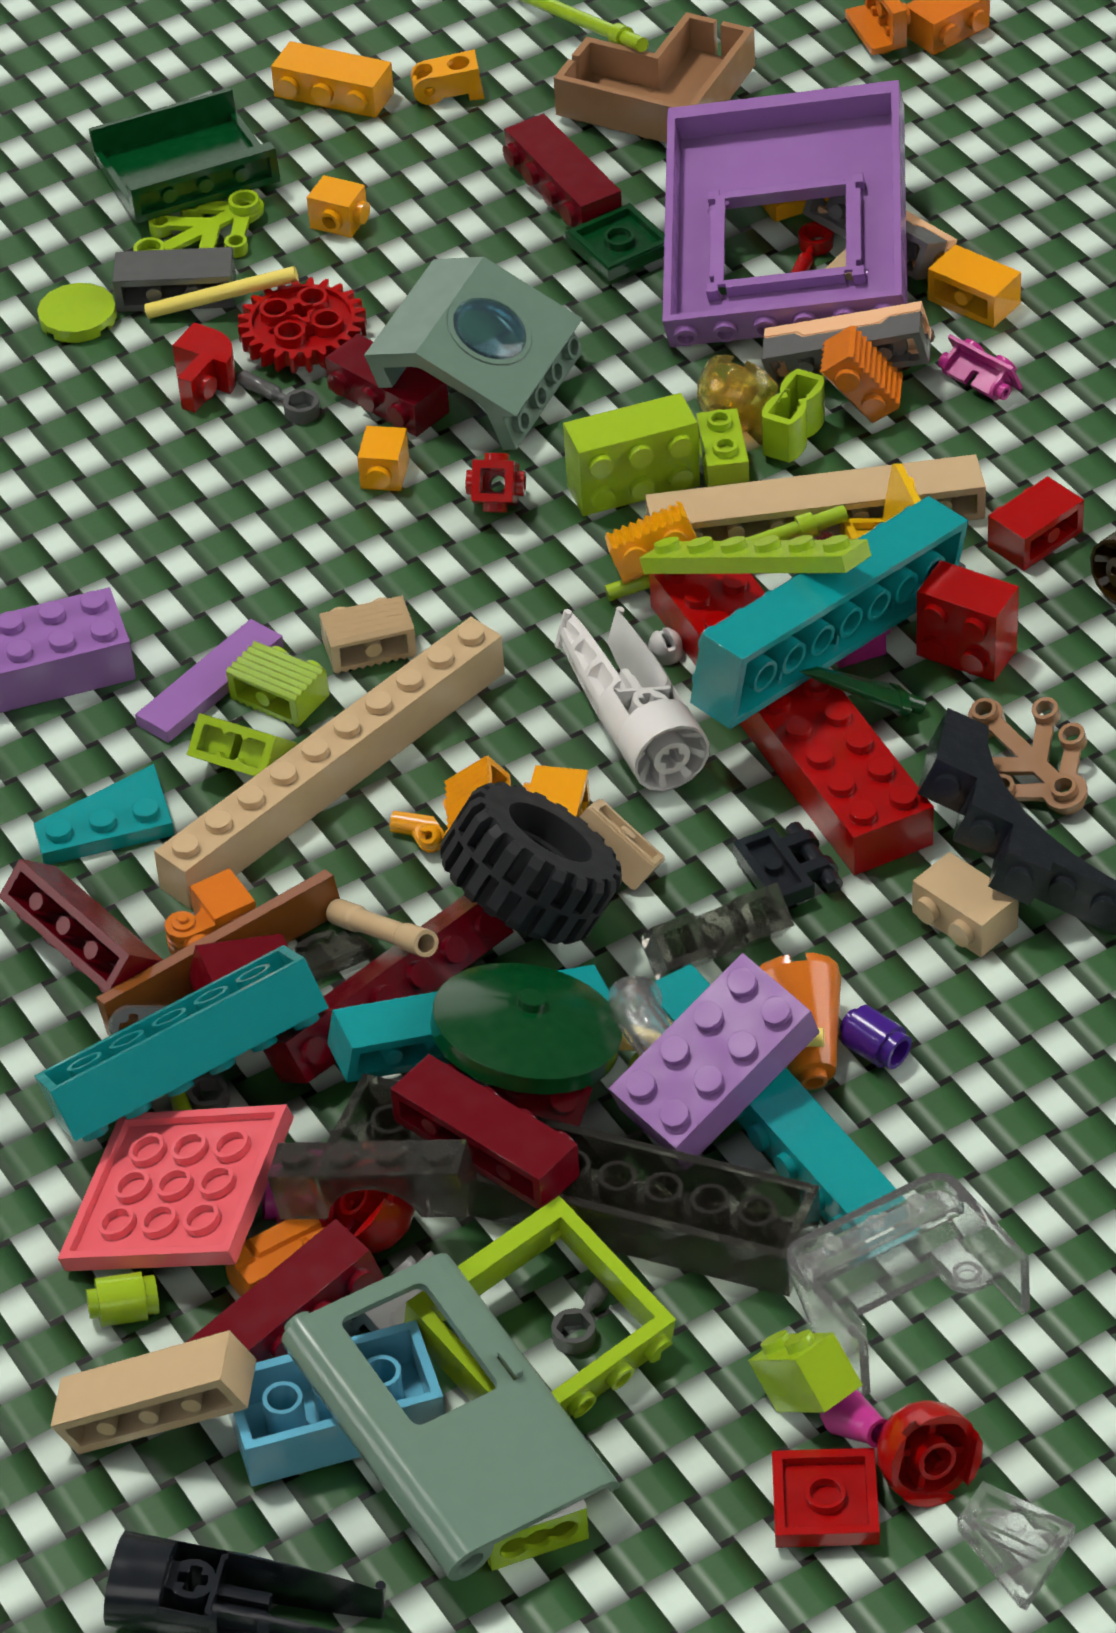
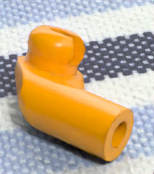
M393 811L391 814L390 832L412 835L418 846L425 852L434 853L440 850L445 833L434 816Z

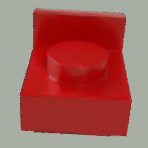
M194 322L172 346L176 374L178 376L181 407L196 413L207 400L213 397L216 390L231 394L236 386L237 379L233 348L229 338L216 329Z

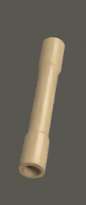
M335 899L327 907L326 917L328 921L338 927L352 932H361L392 943L401 950L420 957H430L438 948V937L432 930L412 923H402L368 911L363 906L344 899Z

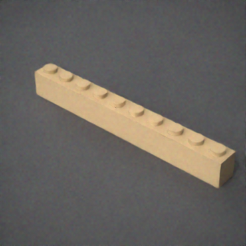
M469 617L154 850L160 889L191 910L193 906L189 886L228 868L232 870L235 876L505 674L502 635L473 617Z

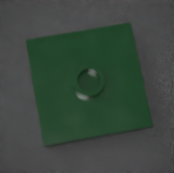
M631 203L565 231L566 243L608 282L664 257L665 234Z

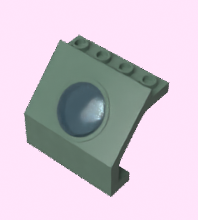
M485 257L433 259L364 356L379 388L393 387L406 367H417L464 394L484 408L502 449L517 450L582 353L580 340L574 332L582 318Z

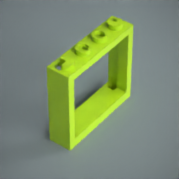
M558 1196L461 1263L458 1268L480 1296L561 1239L642 1325L638 1330L551 1392L569 1417L579 1418L593 1407L597 1397L611 1388L615 1391L623 1387L632 1378L635 1369L649 1360L651 1363L660 1360L661 1352L673 1344L672 1337L676 1319L575 1211ZM421 1291L408 1300L405 1307L404 1323L417 1321L428 1354L471 1401L493 1391L495 1386L467 1347L443 1322L446 1319L425 1291Z

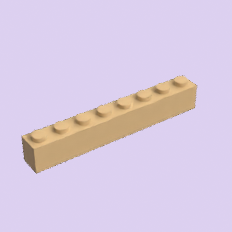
M976 454L902 463L908 476L913 477L915 489L921 500L930 496L967 520L985 518L986 485ZM892 465L645 495L646 515L651 516L653 511L659 513L661 508L667 510L668 505L675 506L676 501L681 502L697 538L710 536L712 541H723L734 536H744L746 538L793 522L795 516L811 512L814 515L841 505L845 506L849 518L882 517ZM841 523L818 531L819 535L813 538L822 539L841 535Z

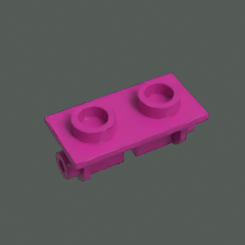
M951 334L948 336L953 349L950 353H943L938 360V366L942 368L943 374L964 385L976 374L977 376L970 384L972 389L994 401L999 399L1006 400L1011 393V386L1020 391L1023 387L1016 374L1017 368L1009 359L1002 355H997L996 358L971 339L967 338L963 341Z

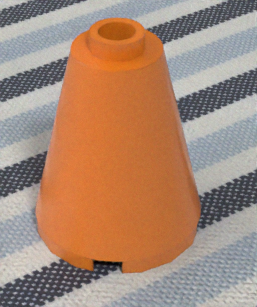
M805 953L807 960L791 962L790 954L779 956L763 963L759 967L811 1011L817 1027L824 1028L825 1033L824 1047H805L786 1068L806 1090L819 1089L824 1087L828 1080L836 1074L841 974L838 963L831 957L818 953Z

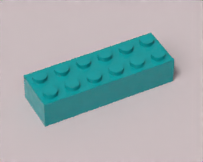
M282 945L34 1075L58 1125L75 1142L81 1138L84 1142H88L104 1135L109 1130L108 1124L123 1116L126 1119H133L144 1114L152 1107L150 1102L165 1094L168 1097H173L184 1093L194 1085L193 1079L209 1071L211 1075L229 1069L236 1063L235 1057L250 1049L255 1053L269 1048L278 1041L276 1035L292 1027L294 1030H301L314 1024L320 1018L318 1013L329 1007L305 958L287 946Z

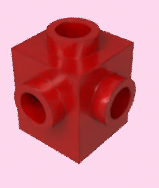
M484 453V460L472 459V470L466 471V494L471 495L472 502L483 504L482 512L507 513L508 505L518 506V497L525 496L526 472L519 471L520 464L509 460V454ZM496 477H503L505 479V488L500 492L493 491L491 487L492 480Z

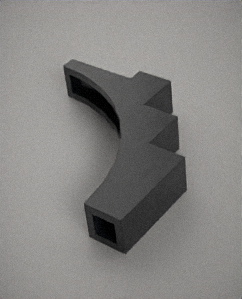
M948 708L929 742L917 794L958 813L952 840L994 859L988 887L1029 906L1034 898L1115 935L1116 880L1069 851L1049 835L1021 807L1005 786L994 766L988 746L989 726Z

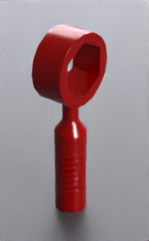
M810 222L803 225L798 233L799 248L803 253L798 256L790 273L809 271L813 263L812 256L824 255L830 252L834 244V232L818 222ZM821 237L823 239L812 241L809 238Z

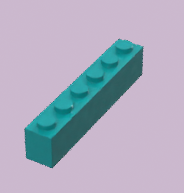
M594 964L558 970L589 985L599 992L613 1008L615 1007V1000ZM438 991L333 1009L327 1044L346 1082L409 1072L428 1054L445 1064H453L439 1050L431 1033L430 1020L434 999Z

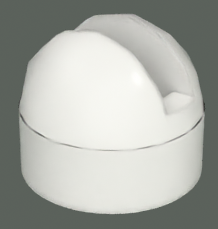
M669 627L652 633L648 642V648L661 665L677 663L683 656V643L680 635Z

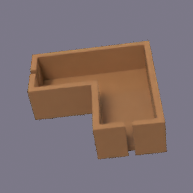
M688 12L684 14L655 53L648 51L639 52L624 45L586 36L572 54V60L568 59L553 78L556 115L606 127L610 130L637 135L645 139L667 143L668 108L722 102L731 99L755 66L754 28L723 21L720 25L721 56L718 55L717 19Z

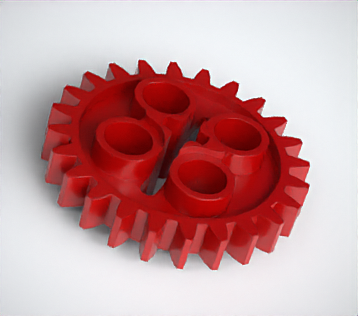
M309 277L305 284H300L297 281L291 283L290 286H277V290L274 291L271 289L263 290V297L252 295V304H243V314L238 315L239 341L242 342L243 351L250 353L252 361L261 358L262 367L275 363L277 372L281 371L285 366H290L291 373L295 374L299 367L305 366L308 373H311L313 366L317 364L326 369L325 357L356 334L367 335L366 310L362 307L361 298H355L353 290L343 292V284L341 283L332 288L329 287V279L323 280L318 285L314 284L313 277Z

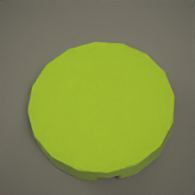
M73 283L60 286L50 291L40 301L37 309L41 330L46 335L47 332L53 334L55 340L66 343H81L101 336V330L107 326L109 330L114 325L117 317L113 295L104 287L92 283Z

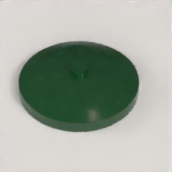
M524 963L485 964L466 969L454 975L438 990L434 999L430 1020L431 1033L436 1045L443 1055L456 1067L492 1086L528 1094L568 1093L595 1084L604 1078L614 1067L622 1040V1027L619 1017L611 1004L599 992L584 982L560 971Z

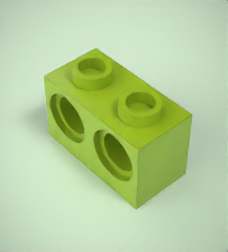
M737 408L696 413L699 460L705 487L749 482V460Z
M199 713L186 755L256 776L295 747L297 742Z

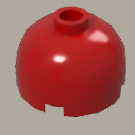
M370 1153L372 1157L366 1160L360 1156L354 1157L337 1171L328 1184L323 1196L330 1200L327 1207V1215L320 1211L319 1221L322 1227H326L334 1219H337L371 1253H380L391 1248L409 1230L414 1217L416 1197L408 1177L380 1155Z
M921 1400L906 1404L894 1412L883 1425L877 1440V1464L893 1491L910 1505L929 1508L945 1504L955 1498L953 1494L947 1492L958 1488L962 1482L967 1486L971 1483L982 1461L983 1441L972 1423L953 1407L942 1402Z

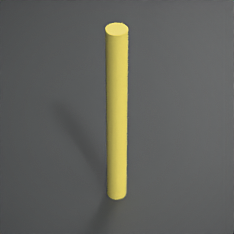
M295 266L146 303L144 305L147 318L151 319L299 281L298 272Z

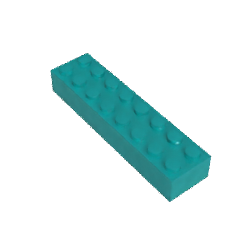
M927 496L916 504L907 506L901 513L886 522L879 523L873 530L859 537L858 539L868 540L872 556L847 573H797L790 580L774 590L765 592L762 597L746 607L737 609L731 616L714 626L707 627L698 640L699 652L696 669L692 676L693 687L690 703L731 729L811 679V677L799 671L816 666L827 669L917 612V591L938 562L942 560L959 566L969 520L932 497Z

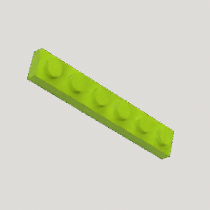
M772 535L751 541H746L744 536H734L723 541H712V537L704 536L691 541H679L678 537L661 539L654 543L653 550L639 559L643 574L847 573L872 555L867 539H848L847 535H836L825 540H814L812 535H803L791 540H780L779 536Z

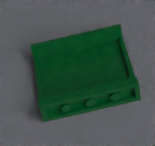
M231 88L89 128L94 161L136 224L223 199L238 190H253L281 181L276 148L271 142L259 143L236 112L233 90Z

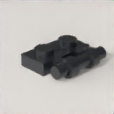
M799 822L790 823L785 829L787 836L782 838L774 827H770L733 841L734 857L774 912L815 897V884L813 882L823 885L829 893H834L843 886V881L838 875L839 869L830 856L823 855L819 849V840L811 830L804 829ZM795 856L805 859L806 862L800 864Z

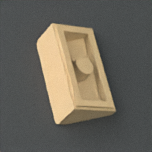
M603 799L596 800L579 816L588 823V827L592 831L598 832L605 839L604 843L606 846L611 847L616 853V860L620 861L622 881L630 889H637L664 862L665 856Z

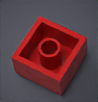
M940 560L917 591L916 655L995 682L1017 651L1019 586Z

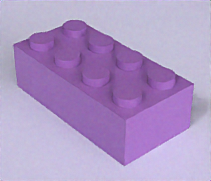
M110 587L0 614V713L136 679L130 641Z
M742 953L608 1089L619 1109L687 1169L820 1032L811 1011Z

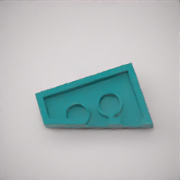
M154 764L33 823L43 863L48 865L174 836L172 819Z

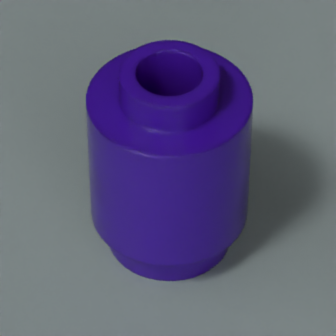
M862 1005L857 1009L850 1010L840 1025L842 1044L879 1068L885 1066L889 1069L897 1068L903 1063L910 1052L912 1039L906 1035L905 1028L869 1005Z

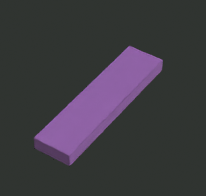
M252 619L248 620L135 714L137 726L167 743L171 742L197 720L199 713L204 714L229 693L226 676L227 667H231L232 662L237 661L238 656H242L243 651H247L248 646H252L253 641L260 642L269 647L280 646L283 648V636Z

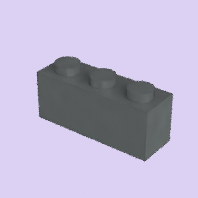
M232 247L115 252L112 283L117 312L145 311L144 305L146 303L236 281ZM235 297L191 309L234 307Z

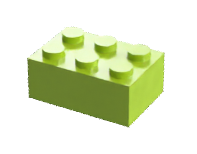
M681 393L563 423L567 487L582 516L644 501L647 494L680 491L700 486L698 422Z

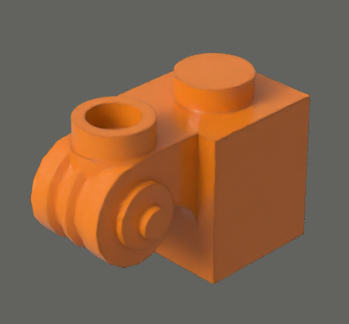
M230 868L189 886L194 915L187 911H178L168 916L164 927L169 952L173 955L256 908L255 900Z

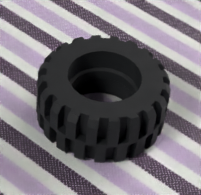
M491 782L473 791L441 842L440 852L444 870L450 873V880L456 887H460L464 891V895L472 903L476 902L484 908L483 911L492 918L496 917L505 922L504 925L515 931L517 929L523 931L528 937L536 940L540 938L545 939L547 943L559 944L562 942L566 945L586 938L622 883L620 861L616 860V853L611 847L606 846L604 843L605 839L598 832H594L588 827V823L579 816L575 817L569 813L568 809L561 804L549 801L546 796L538 792H529L525 787L519 785L509 786L506 782H497L495 784Z

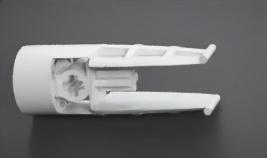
M620 606L616 608L607 641L611 653L620 668L619 675L581 621L571 610L565 609L559 626L555 648L564 649L591 706L602 725L609 732L638 782L649 790L666 791L678 788L692 780L703 769L709 757L710 743L693 714L674 688L661 664L634 628L623 617L625 609Z

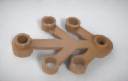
M1043 697L1032 705V714L1036 722L1032 746L1006 722L1002 706L997 701L991 698L976 700L968 712V717L989 726L988 738L995 737L1015 756L992 757L994 766L1005 786L1009 787L1008 790L1017 801H1045L1050 809L1061 815H1071L1081 810L1088 796L1086 781L1078 775L1081 751L1087 745V737L1083 726L1072 722L1060 728L1058 737L1064 751L1058 772L1049 764L1054 727L1061 717L1058 704L1053 698ZM1045 710H1052L1047 715H1040ZM1073 735H1078V736H1079V737H1078L1077 739H1075V740H1071V741L1067 740L1070 736H1073ZM1009 775H1034L1042 783L1015 784L1013 778Z

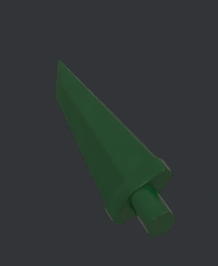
M818 666L799 671L818 682L886 707L904 716H909L911 712L920 715L926 707V700L924 698L910 694L900 685L891 682L886 683Z

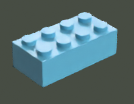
M416 1320L351 1337L413 1423L425 1424L445 1414L443 1394ZM289 1354L256 1363L248 1409L229 1414L251 1487L361 1457Z

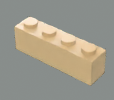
M229 1330L65 1376L60 1380L50 1427L80 1455L248 1409L257 1359Z

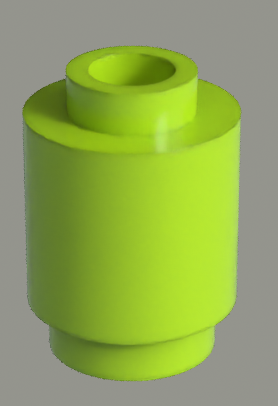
M140 1271L94 1278L95 1288L86 1289L89 1318H99L101 1327L147 1321L148 1315L160 1313L154 1275L142 1276Z

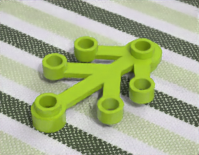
M243 189L233 192L229 196L228 201H212L180 211L181 217L165 215L148 220L149 231L152 237L137 241L133 246V250L183 249L201 240L199 248H216L220 230L233 223L231 234L224 239V246L233 248L234 258L243 257L248 253L246 234L249 224L263 215V201L255 191ZM204 214H215V216L209 218L204 217ZM173 230L184 231L164 242L160 240L170 236Z

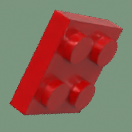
M875 1448L772 1451L776 1548L880 1545Z

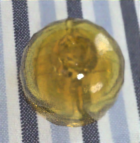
M715 355L707 361L701 372L696 389L698 406L701 412L737 408L742 433L751 432L762 425L763 407L770 398L777 394L779 390L778 385L767 372L754 363L746 361L743 367L731 363L735 356Z

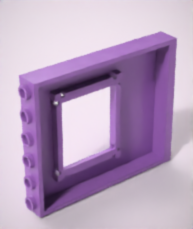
M899 80L668 108L662 322L670 347L764 337V330L769 327L907 304L904 103ZM846 195L845 267L724 280L725 209ZM852 272L853 280H847L845 273ZM718 287H726L727 294H720Z

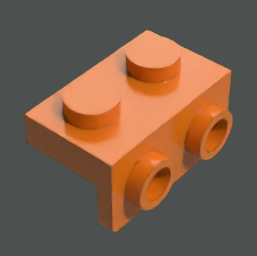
M865 0V5L845 10V18L871 55L887 54L893 50L907 47V25L911 23V16L906 3H902L900 0Z

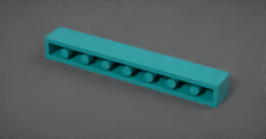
M691 963L644 987L645 1008L642 1009V1015L650 1031H666L710 986L709 982ZM787 1068L733 1121L737 1120L745 1129L751 1144L757 1151H764L774 1162L779 1176L785 1182L791 1181L801 1192L808 1209L813 1213L818 1212L825 1219L835 1239L842 1245L847 1244L858 1258L907 1233L908 1201Z

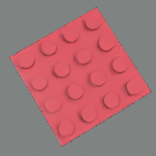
M287 1104L145 1112L133 1119H126L125 1116L119 1118L58 1256V1260L64 1270L87 1271L236 1264L294 1119Z

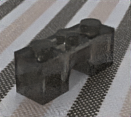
M774 883L735 897L731 902L697 916L691 913L654 926L640 938V941L657 981L690 963L694 967H698L778 938L791 929L794 923L779 885Z

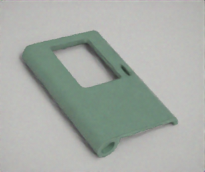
M447 1253L431 1256L311 1313L308 1311L298 1313L284 1327L285 1332L281 1338V1344L451 1581L463 1579L483 1566L489 1559L494 1544L603 1489L608 1488L612 1492L619 1488V1482ZM415 1289H421L428 1294L495 1386L493 1391L421 1425L413 1423L408 1418L342 1325L352 1318Z

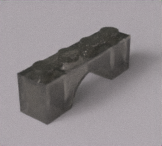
M467 1139L278 1143L268 1174V1180L280 1219H328L331 1206L338 1198L358 1190H377L395 1195L410 1204L421 1217H469L478 1186V1179Z

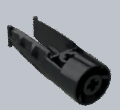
M125 1530L115 1549L109 1571L103 1619L105 1626L140 1633H340L270 1615L271 1605L273 1603L322 1612L382 1619L385 1616L386 1583L378 1581L375 1588L334 1575L280 1561Z

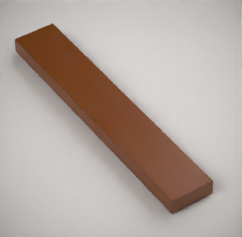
M326 869L97 996V1004L107 1034L111 1036L109 1032L110 1017L121 1006H168L195 992L189 980L195 945L282 934L286 943H289L328 921L326 917L328 905L331 901L340 899L334 875ZM129 1014L128 1022L120 1023L119 1030L137 1022L135 1014Z

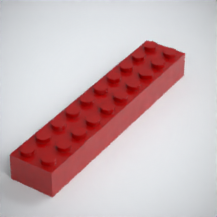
M751 573L649 574L651 608L666 627L675 630L680 635L683 650L695 666L699 652L698 640L707 627L714 626L731 616L737 609L746 607L765 593ZM811 678L739 723L854 876L933 845L934 806L927 798L917 794L919 787L842 690Z

